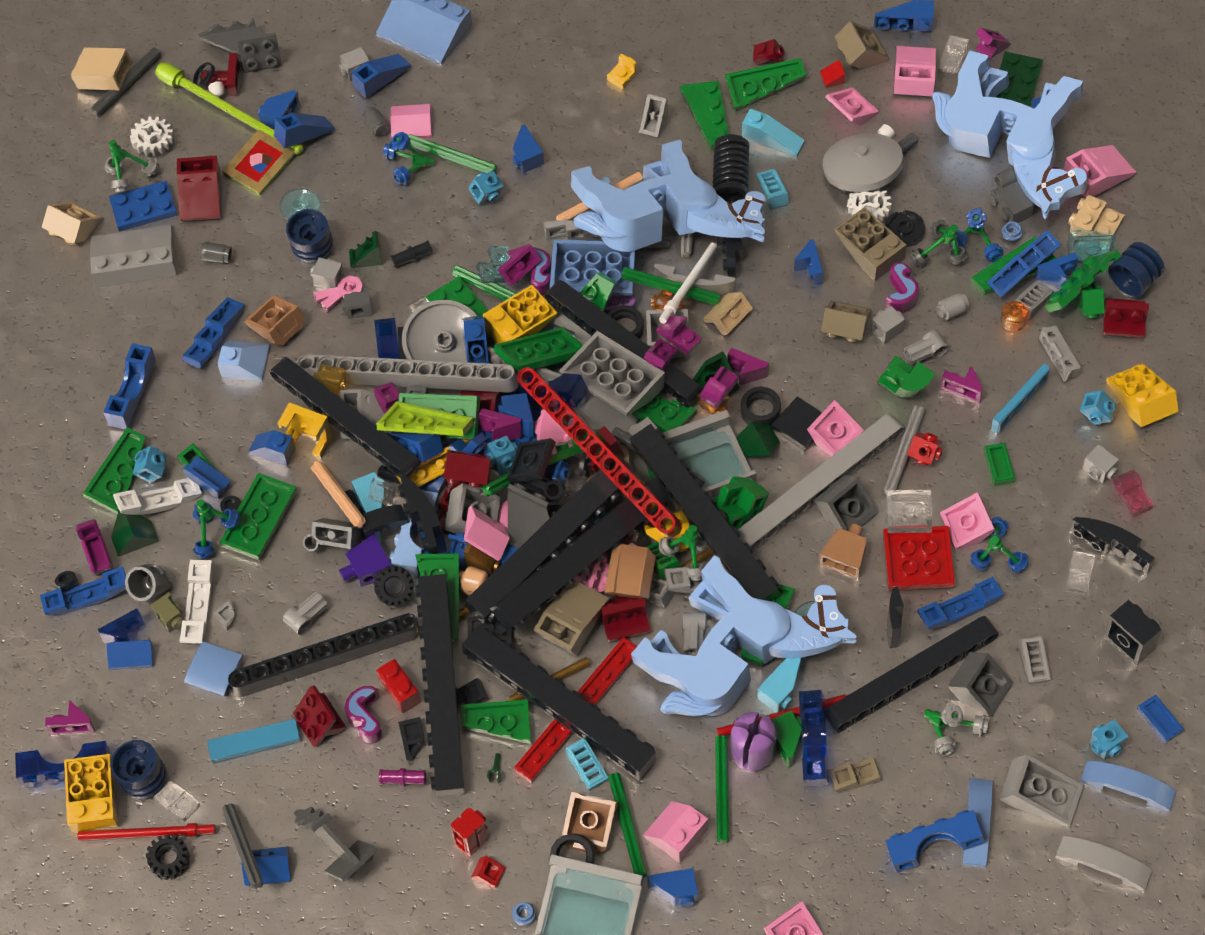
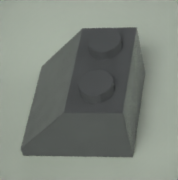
M842 476L814 500L823 517L836 529L841 528L848 531L851 524L862 526L878 513L859 477Z
M969 652L948 685V688L961 702L991 717L1013 681L989 653Z

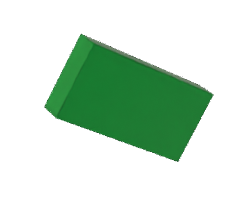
M1006 443L984 446V453L993 485L1015 483L1016 479Z

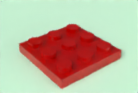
M949 526L883 529L888 591L893 590V587L898 586L899 590L954 588L955 579Z

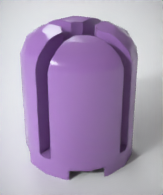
M758 712L745 713L736 719L731 730L730 753L737 767L754 773L756 770L763 769L766 766L769 767L772 764L776 753L777 731L775 724L766 715H763L759 723Z

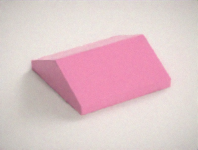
M853 87L826 95V98L851 122L860 126L879 112Z
M431 105L391 106L392 138L399 132L421 138H432Z
M835 400L807 428L817 447L830 456H833L864 431Z
M978 492L940 512L945 526H949V534L956 550L979 544L995 530Z
M470 506L468 508L464 540L499 561L510 538L505 526Z
M802 901L763 927L766 935H823Z

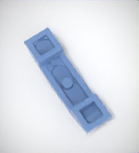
M1099 761L1086 762L1080 781L1099 789H1103V786L1147 800V805L1167 812L1171 809L1176 792L1172 787L1151 776L1126 767Z
M969 778L967 810L969 812L974 810L985 843L964 850L963 865L986 867L993 780Z

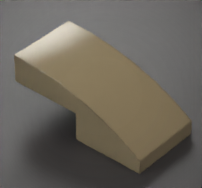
M873 757L853 765L848 762L829 769L836 791L854 789L882 780Z

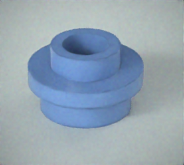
M1008 222L1002 228V236L1008 241H1017L1022 236V228L1017 222Z
M527 902L518 903L512 911L513 920L523 926L531 924L536 916L535 908ZM522 912H527L528 916L523 918L520 916V914Z

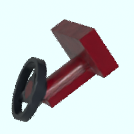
M229 53L228 71H215L214 65L210 62L200 65L193 76V83L201 88L206 86L208 89L211 83L223 82L224 87L228 89L229 96H237L240 69L237 53ZM207 66L211 67L210 71L203 69ZM201 72L199 84H197V78Z
M605 426L599 429L598 433L603 441L624 459L625 455L617 439ZM584 452L580 461L579 476L581 479L587 480L593 470L597 473L600 468L589 456L587 458V454Z

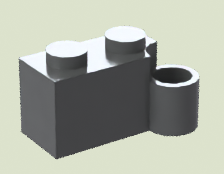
M1007 169L994 175V182L997 188L990 191L989 200L1000 211L1003 220L1020 223L1032 217L1034 204L1016 182L1013 171Z
M321 518L312 521L311 534L303 538V546L308 551L318 550L324 545L352 549L361 543L362 528L355 527L351 522ZM312 537L316 540V546L312 543Z

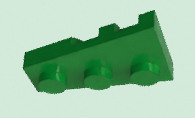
M599 272L581 290L580 294L605 312L617 281Z
M528 699L461 704L462 729L531 744Z

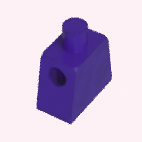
M372 535L346 553L348 566L338 571L344 582L355 577L360 586H366L374 583L375 577L380 573L381 569H385L387 566L391 567L392 565L376 536Z

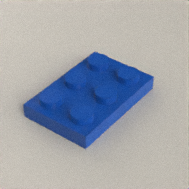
M167 180L109 196L119 232L178 216Z

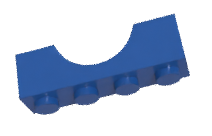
M132 343L125 359V373L122 385L116 395H110L103 412L108 426L122 429L129 428L156 362L152 347Z
M965 810L957 813L955 817L938 819L932 825L926 827L917 826L911 832L905 834H894L885 842L894 868L899 873L919 866L921 853L932 842L948 840L956 843L962 850L984 844L985 840L974 810L970 812Z

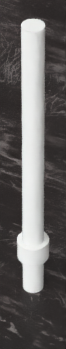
M710 243L673 299L667 302L664 312L659 318L661 323L665 324L670 316L676 313L679 303L716 251L717 245L715 243Z

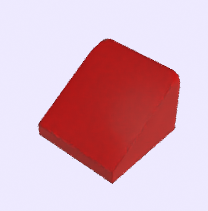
M840 60L820 70L825 87L845 83V72Z
M484 856L479 859L471 878L496 888L506 867L492 858Z

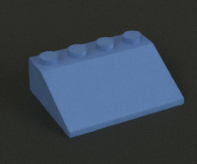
M392 0L376 35L442 65L472 26L471 10L449 0Z
M553 240L550 288L558 280H562L580 293L597 273L601 272L617 281L612 295H632L634 282L622 279L621 273L624 267L635 269L636 250L630 252L617 251L608 247L603 241Z

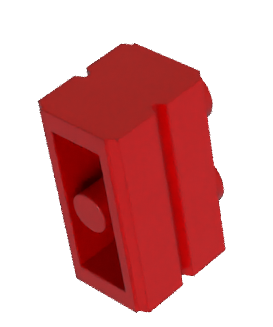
M392 659L376 670L378 681L402 713L407 712L421 702L419 691L395 659Z
M467 808L461 814V818L457 817L451 823L454 844L467 856H472L478 850L477 847H481L487 841L486 830L488 827L484 823L486 818L479 810L474 811L472 808Z

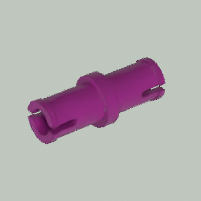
M400 768V770L380 769L379 782L380 784H399L400 786H405L406 784L425 785L426 770H406V768Z

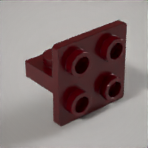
M1104 299V335L1145 338L1149 303L1138 300Z
M618 597L610 599L605 607H601V618L608 642L621 640L623 637L630 638L650 633L644 598Z
M315 685L310 686L293 712V716L313 747H318L325 736L343 733L346 728L325 693H320Z

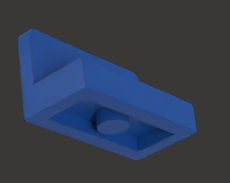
M197 456L189 466L185 465L183 468V474L217 499L231 483L230 479Z
M289 846L252 850L264 884L290 881ZM242 864L244 885L249 886L250 882Z

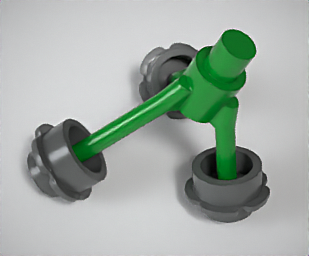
M944 220L933 222L930 227L931 235L935 239L939 238V240L925 251L921 248L912 250L910 260L915 266L924 267L926 262L929 261L927 254L944 242L945 244L953 245L948 252V261L955 265L962 264L968 258V255L962 246H957L956 236L958 227L956 225L949 227Z

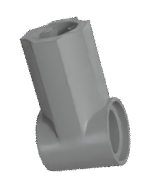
M937 330L928 332L922 340L905 347L903 352L908 363L914 365L918 361H923L931 356L933 358L941 357L948 351L949 347Z
M314 592L298 607H291L284 614L283 621L298 635H302L311 627L312 621L328 607V603L319 593Z
M683 613L684 654L697 655L704 641L703 633H705L706 613Z

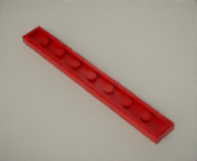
M624 637L619 641L577 691L581 694L584 701L589 704L598 705L633 663L631 653L637 647L635 644ZM554 719L515 765L514 771L530 783H533L573 735V732Z

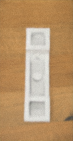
M186 478L174 481V485L171 487L136 494L135 490L115 493L113 497L120 513L143 515L162 512L184 505L200 497L202 492L199 485Z
M190 560L188 572L189 588L185 621H182L180 643H202L205 637L210 609L212 560Z

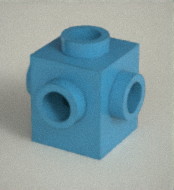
M491 171L478 174L468 189L479 205L486 201L492 202L498 199L504 186L495 172Z
M1103 390L1085 393L1080 411L1094 425L1112 421L1117 404Z
M507 436L488 443V453L486 456H491L490 465H493L499 475L510 471L518 450L514 442L511 443Z
M151 446L140 450L135 456V466L132 474L149 483L161 478L166 469L167 455L158 448Z
M1114 719L1106 725L1101 724L1092 731L1090 746L1095 754H1100L1105 760L1109 756H1117L1123 750V747L1126 746L1129 736Z

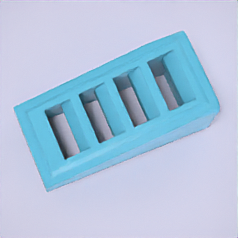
M776 169L756 174L770 209L789 203L788 192Z
M585 738L565 749L567 758L589 791L609 780ZM586 757L589 758L588 760L579 764V761L583 760ZM591 765H594L593 768L584 772V769L588 768ZM597 772L600 774L591 780L588 779V777Z

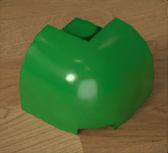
M895 355L877 380V383L894 395L907 398L918 395L929 384L935 373L919 361L914 367H911Z
M735 476L731 477L729 484L723 485L719 491V496L712 497L715 501L713 505L717 510L721 509L728 518L726 522L730 527L735 526L738 530L762 511L769 492L753 480Z

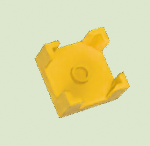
M289 403L278 421L279 428L289 425L285 434L293 436L294 444L300 435L318 441L312 455L322 458L332 440L327 416Z

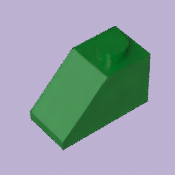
M1093 281L1090 285L1079 289L1081 293L1076 296L1079 312L1086 315L1087 318L1098 317V314L1105 313L1104 290L1101 286Z
M792 711L772 719L777 731L776 748L788 768L793 766L802 738V729L804 728L801 719L798 716L795 717Z

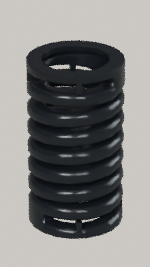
M735 134L723 135L714 142L713 188L716 194L729 204L745 199L746 194L749 192L750 144L746 138Z

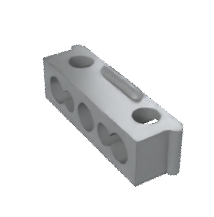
M1057 326L1043 327L1039 340L1062 380L1067 382L1068 379L1077 377L1081 367Z

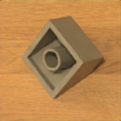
M850 21L834 36L838 43V48L846 57V63L851 67L865 69L887 62L890 59L875 31Z
M831 300L825 308L821 332L826 333V336L832 338L842 336L846 337L847 341H862L871 309Z

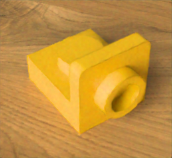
M620 54L619 63L607 75V81L624 89L637 75V63L633 58Z

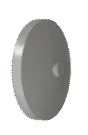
M862 133L848 136L833 144L825 153L823 158L824 175L830 184L845 191L863 192L874 190L887 185L899 175L904 163L903 152L895 140L885 135Z
M436 300L420 306L409 316L403 328L402 348L405 358L408 360L466 362L461 318L477 315L467 306L451 300Z

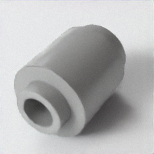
M956 293L940 300L937 312L940 317L948 320L966 312V309L969 308V301L965 294Z

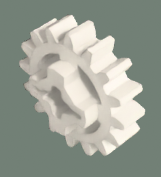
M150 116L148 121L141 119V124L135 123L136 129H131L132 135H130L133 148L137 149L139 154L143 151L145 156L149 153L155 156L158 151L162 154L163 148L169 149L168 144H173V130L165 119L160 121L159 117H156L155 120H152Z
M880 188L850 193L847 201L848 214L853 216L865 207L878 220L884 222V217H889V212L891 211V197L887 196L886 190L880 192Z

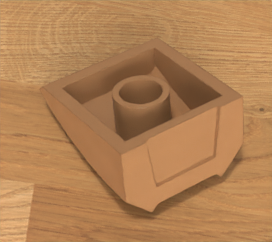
M272 295L244 323L271 343L285 345V342L303 328L305 318L297 305Z
M621 544L612 550L605 596L644 598L646 602H649L656 556L649 548Z
M571 792L562 836L572 833L583 835L594 846L596 855L605 851L611 835L618 802ZM577 842L566 843L570 849L586 852L584 847Z

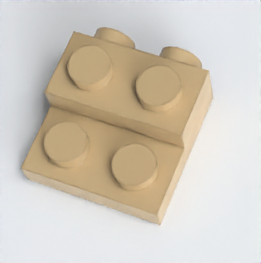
M1088 194L1086 199L1081 198L1077 206L1078 213H1072L1068 224L1071 225L1069 233L1107 249L1124 219V214L1107 208V202Z

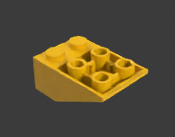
M531 285L487 311L482 316L485 321L486 334L495 344L537 334L557 315V312Z
M1143 363L1106 378L1107 383L1130 418L1140 427L1179 412L1176 390Z
M110 754L64 760L67 825L72 833L118 827L117 801L114 778L110 767Z

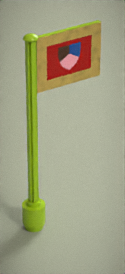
M161 62L157 66L155 74L159 80L173 88L184 87L257 130L222 170V173L258 195L263 193L295 154L299 155L303 151L302 144H296L284 149L274 137V130L185 79V73L181 69L168 62Z

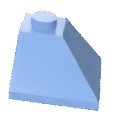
M235 340L227 341L221 347L218 360L221 377L262 381L270 344Z

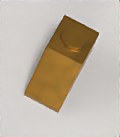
M470 543L467 544L464 550L466 568L470 566L488 572L490 577L501 566V561H497Z

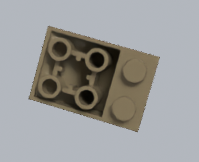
M865 207L834 229L860 268L874 281L887 273L894 263L905 259L906 244Z
M572 578L574 583L562 590L547 607L535 626L534 631L544 639L577 656L601 615V607H605L610 598Z

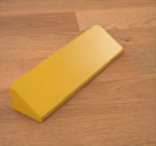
M462 439V440L468 445V443H469L472 439ZM450 445L443 448V452L427 461H420L421 466L408 479L420 487L444 474L447 450H450Z

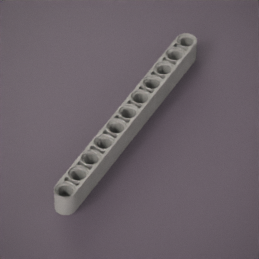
M310 354L301 356L297 361L298 366L323 383L382 386L391 382L397 387L411 386L490 392H513L519 386L514 368L507 364Z
M891 413L884 415L739 528L740 540L743 544L747 542L753 552H755L816 504L814 500L842 476H851L896 441L904 433L905 426Z

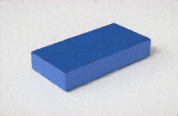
M1157 695L1138 705L1137 710L1164 743L1183 733L1184 728Z

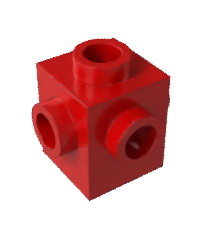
M918 432L913 437L907 455L915 458L916 462L922 465H931L940 459L943 448L940 447L943 441L938 440V437L934 434Z

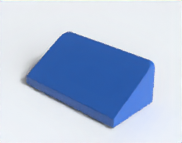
M151 640L107 643L108 669L153 667V645Z

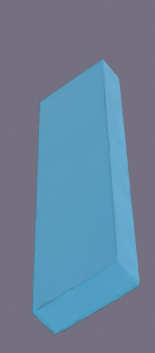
M1043 364L993 418L992 431L996 434L999 433L1048 380L1049 366Z
M292 719L207 740L213 764L300 742L296 720Z

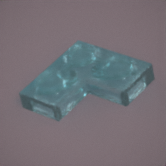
M490 246L487 252L491 262H478L476 269L482 283H507L497 269L510 259L507 254L510 251L508 246Z

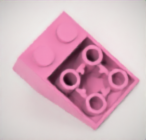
M897 46L893 94L932 96L935 84L936 48Z
M1113 145L1082 149L1067 157L1064 171L1066 172L1074 168H1081L1086 172L1087 189L1082 193L1085 199L1088 194L1096 196L1137 173Z

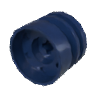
M303 209L289 218L286 224V233L294 256L306 263H316L318 258L325 259L330 255L333 249V238L327 219L320 211Z
M1134 242L1122 253L1117 261H1114L1109 266L1108 274L1112 283L1119 291L1130 297H1140L1164 273L1165 267L1160 255L1153 248L1142 242Z
M143 740L126 742L116 749L111 758L110 767L112 774L128 796L134 799H147L155 796L164 787L167 780L166 766L150 743Z

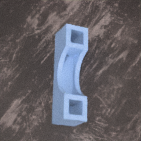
M422 490L431 502L435 512H437L439 508L438 493ZM406 516L409 523L400 526L401 531L395 536L394 544L396 548L394 552H391L389 561L392 566L402 567L412 577L419 578L420 572L415 554H423V552L412 541V537L418 527L417 523H411L410 516Z

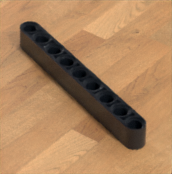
M558 280L545 293L544 297L551 306L589 335L593 336L598 331L644 359L646 352L651 348L566 282ZM670 362L664 370L665 380L662 390L674 400L680 402L682 406L689 408L701 395L702 388L697 382Z
M288 357L281 359L269 371L277 383L313 411L327 416L328 422L399 478L401 476L409 478L421 466L420 461L415 455L384 431L377 430L375 424Z
M406 613L234 670L228 677L229 686L233 695L245 697L415 640L419 636L418 619L415 615ZM408 625H412V626H413V627L410 628V629H406V628H405V627L408 626ZM392 632L391 635L384 636L385 633ZM371 639L370 642L363 643L364 640ZM350 646L349 649L342 650L343 647ZM324 653H329L326 657H320ZM303 660L308 661L305 664H299ZM286 667L284 671H278L280 668ZM261 674L265 675L263 678H257ZM240 681H243V682H244L242 685H239V686L235 685L236 683H238V682H240Z
M981 616L832 704L822 715L834 732L840 733L962 661L968 656L969 652H977L992 643L999 636V632L986 616Z

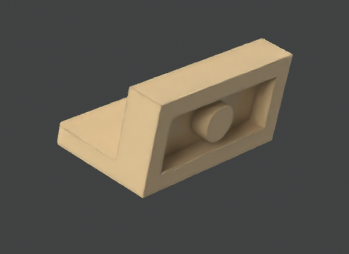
M742 292L727 293L703 320L705 323L713 322L722 335H728L753 307Z

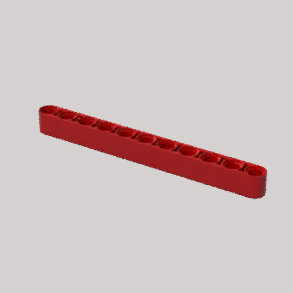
M529 367L521 369L517 376L521 386L645 517L663 534L669 537L679 535L682 530V523L541 374ZM533 375L532 381L527 383L528 378ZM547 389L546 395L541 397L542 391ZM560 404V409L555 412V406ZM574 418V423L568 426L569 420ZM588 432V437L582 441L583 434ZM602 447L601 453L596 456V450ZM616 461L615 468L610 470V464ZM630 476L629 483L624 485V479ZM644 491L643 498L638 500V494ZM658 506V512L652 515V509ZM672 521L671 529L666 530V524Z

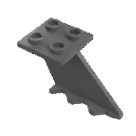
M254 18L247 24L233 21L229 27L225 28L215 24L210 30L198 34L200 40L241 56L244 72L282 66L276 32L264 34L256 27Z
M515 483L514 486L509 484L507 487L508 535L510 537L507 544L520 548L550 519L547 512L549 503L546 502V497L538 493L531 495L527 493V488Z
M313 807L305 810L299 809L294 812L296 816L294 822L296 825L303 824L305 829L310 828L339 856L338 859L324 870L327 875L343 882L354 877L356 870L370 862L374 857L373 855L378 851L376 847L357 840L350 848H347L325 824L331 818L329 813L323 815L324 813L321 810L315 812Z

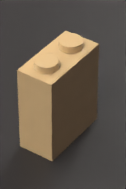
M84 47L72 70L71 77L77 89L120 90L133 62L125 48Z

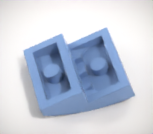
M202 641L190 664L184 682L227 696L230 688L228 683L229 674L240 668L244 655Z

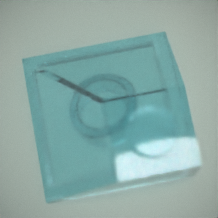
M1069 231L1067 240L1068 254L1075 252L1078 257V263H1083V260L1090 255L1097 256L1114 250L1116 235L1095 231Z

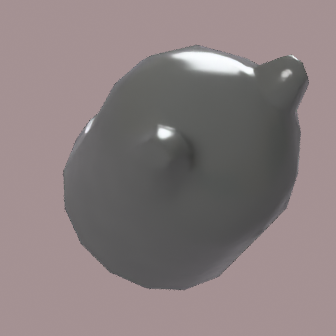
M156 564L136 566L129 570L125 578V587L129 596L137 601L157 598L173 585L169 581L166 571Z

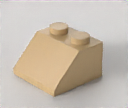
M73 202L52 204L47 207L42 228L48 230L50 235L60 236L65 239L66 243L76 245V243L85 242L102 222L103 217Z

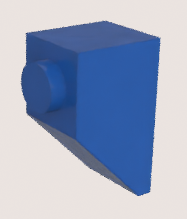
M292 90L268 98L264 105H261L259 108L258 116L260 122L275 129L276 118L294 113L300 104L298 92Z
M522 125L513 146L512 157L514 166L516 168L519 167L523 174L544 165L543 151L526 125Z
M527 394L501 396V405H498V413L521 418L522 434L529 438L534 437L533 418Z
M274 430L258 434L248 454L288 466L296 450L293 436Z
M693 868L647 876L648 889L672 905L690 907L694 903H698V890Z

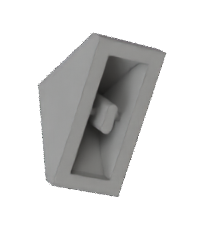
M653 94L647 95L639 133L659 137L668 116L667 98Z

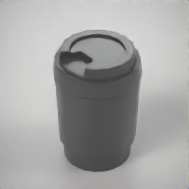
M375 107L367 108L362 116L371 132L377 137L386 135L389 131V123Z
M205 242L202 243L200 251H202L200 259L203 261L229 263L231 260L232 247Z

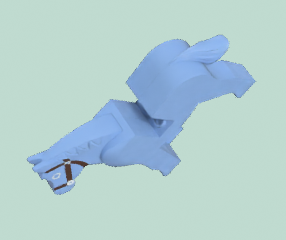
M969 50L958 73V85L953 97L942 92H934L932 94L937 124L948 135V140L953 148L961 152L988 158L991 157L1002 132L1009 135L1006 141L1009 164L1013 165L1018 184L1026 196L1034 204L1041 207L1043 218L1047 219L1051 210H1059L1066 199L1080 195L1087 189V175L1083 169L1074 168L1068 172L1062 169H1052L1056 155L1053 128L1066 115L1071 104L1082 97L1084 93L1083 81L1063 76L1056 85L1046 82L1040 103L1033 109L1012 100L996 98L1009 85L1008 72L989 67L988 55Z
M681 140L662 144L661 161L644 165L643 181L625 190L610 185L608 177L596 179L592 174L590 166L571 171V188L585 206L595 211H588L577 215L574 218V226L601 236L603 242L608 247L622 252L635 251L661 241L663 216L666 217L679 235L700 232L719 237H750L764 242L762 234H765V219L763 218L765 196L760 192L751 191L746 194L745 199L738 200L732 204L727 203L716 194L715 189L709 183L692 172L688 159L682 151L683 143Z
M714 555L701 571L703 581L689 596L692 607L720 620L703 641L697 655H682L677 652L670 643L667 634L660 630L651 642L644 638L631 653L634 664L659 682L671 684L682 691L671 692L660 707L663 714L718 716L732 708L751 681L748 663L734 654L736 645L744 648L748 653L758 657L766 664L775 657L801 658L828 651L841 643L855 644L857 643V637L848 630V619H845L838 611L836 592L831 586H818L814 591L815 603L810 607L806 616H800L775 602L756 599L748 595L739 582L725 571L720 558Z

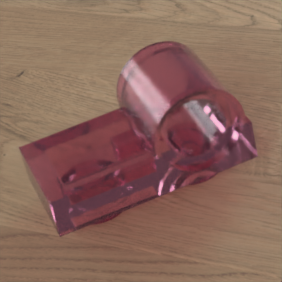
M1133 469L1112 479V486L1133 517L1152 510L1153 504L1143 490L1141 478L1136 470Z

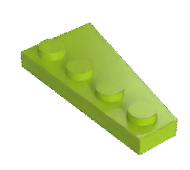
M396 401L376 424L377 430L464 436L473 426V418Z

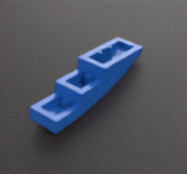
M1046 230L1019 255L1017 254L987 284L1002 298L1034 271L1037 265H1040L1061 246V243Z
M227 297L205 319V326L194 337V344L183 354V362L201 369L233 328L244 310L245 304Z

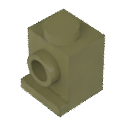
M169 592L151 604L155 617L169 633L182 626V621H185L181 616L183 611L176 602H173Z

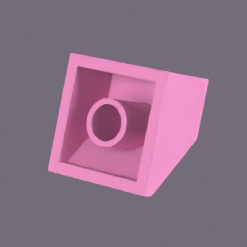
M672 801L643 834V837L680 863L708 830V818L690 805Z

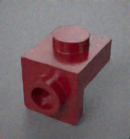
M775 39L754 45L753 61L756 65L774 60L776 63L783 62V57L785 56L784 48Z

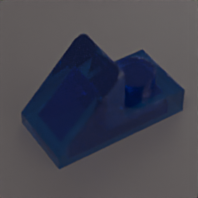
M395 318L374 320L378 358L399 359L398 333Z
M136 608L99 628L98 632L104 643L130 641L127 634L136 632L145 624L140 612Z

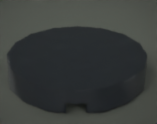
M903 210V212L899 213L898 211L894 212L885 222V226L906 244V247L917 245L925 235V225L922 217L909 210Z

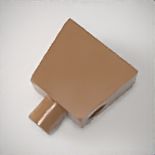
M851 524L848 531L841 528L837 529L821 551L819 564L858 579L867 539L861 536L863 528L857 524Z

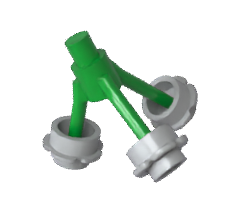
M111 140L108 143L112 156L105 161L104 169L107 173L117 175V180H113L112 187H110L115 189V193L126 192L127 187H130L128 179H122L121 171L124 169L122 160L125 157L142 164L141 170L146 173V176L157 173L159 164H157L158 160L156 158L148 157L144 161L122 149L116 140Z
M690 525L685 534L681 535L678 539L669 536L660 539L659 551L665 556L673 557L679 550L678 544L681 542L690 547L692 563L686 566V576L690 577V580L693 581L702 579L701 571L704 568V564L697 563L696 549L701 552L708 545L697 532L695 525Z
M948 705L943 709L942 713L930 709L924 712V717L928 718L929 722L933 724L939 737L934 742L935 753L941 754V756L952 754L954 752L953 748L956 747V742H953L950 736H943L941 730L946 725L950 727H957L959 724L972 726L973 733L979 734V737L983 733L987 734L989 720L985 719L984 714L983 716L976 715L974 722L963 720V713H961V708L958 705Z

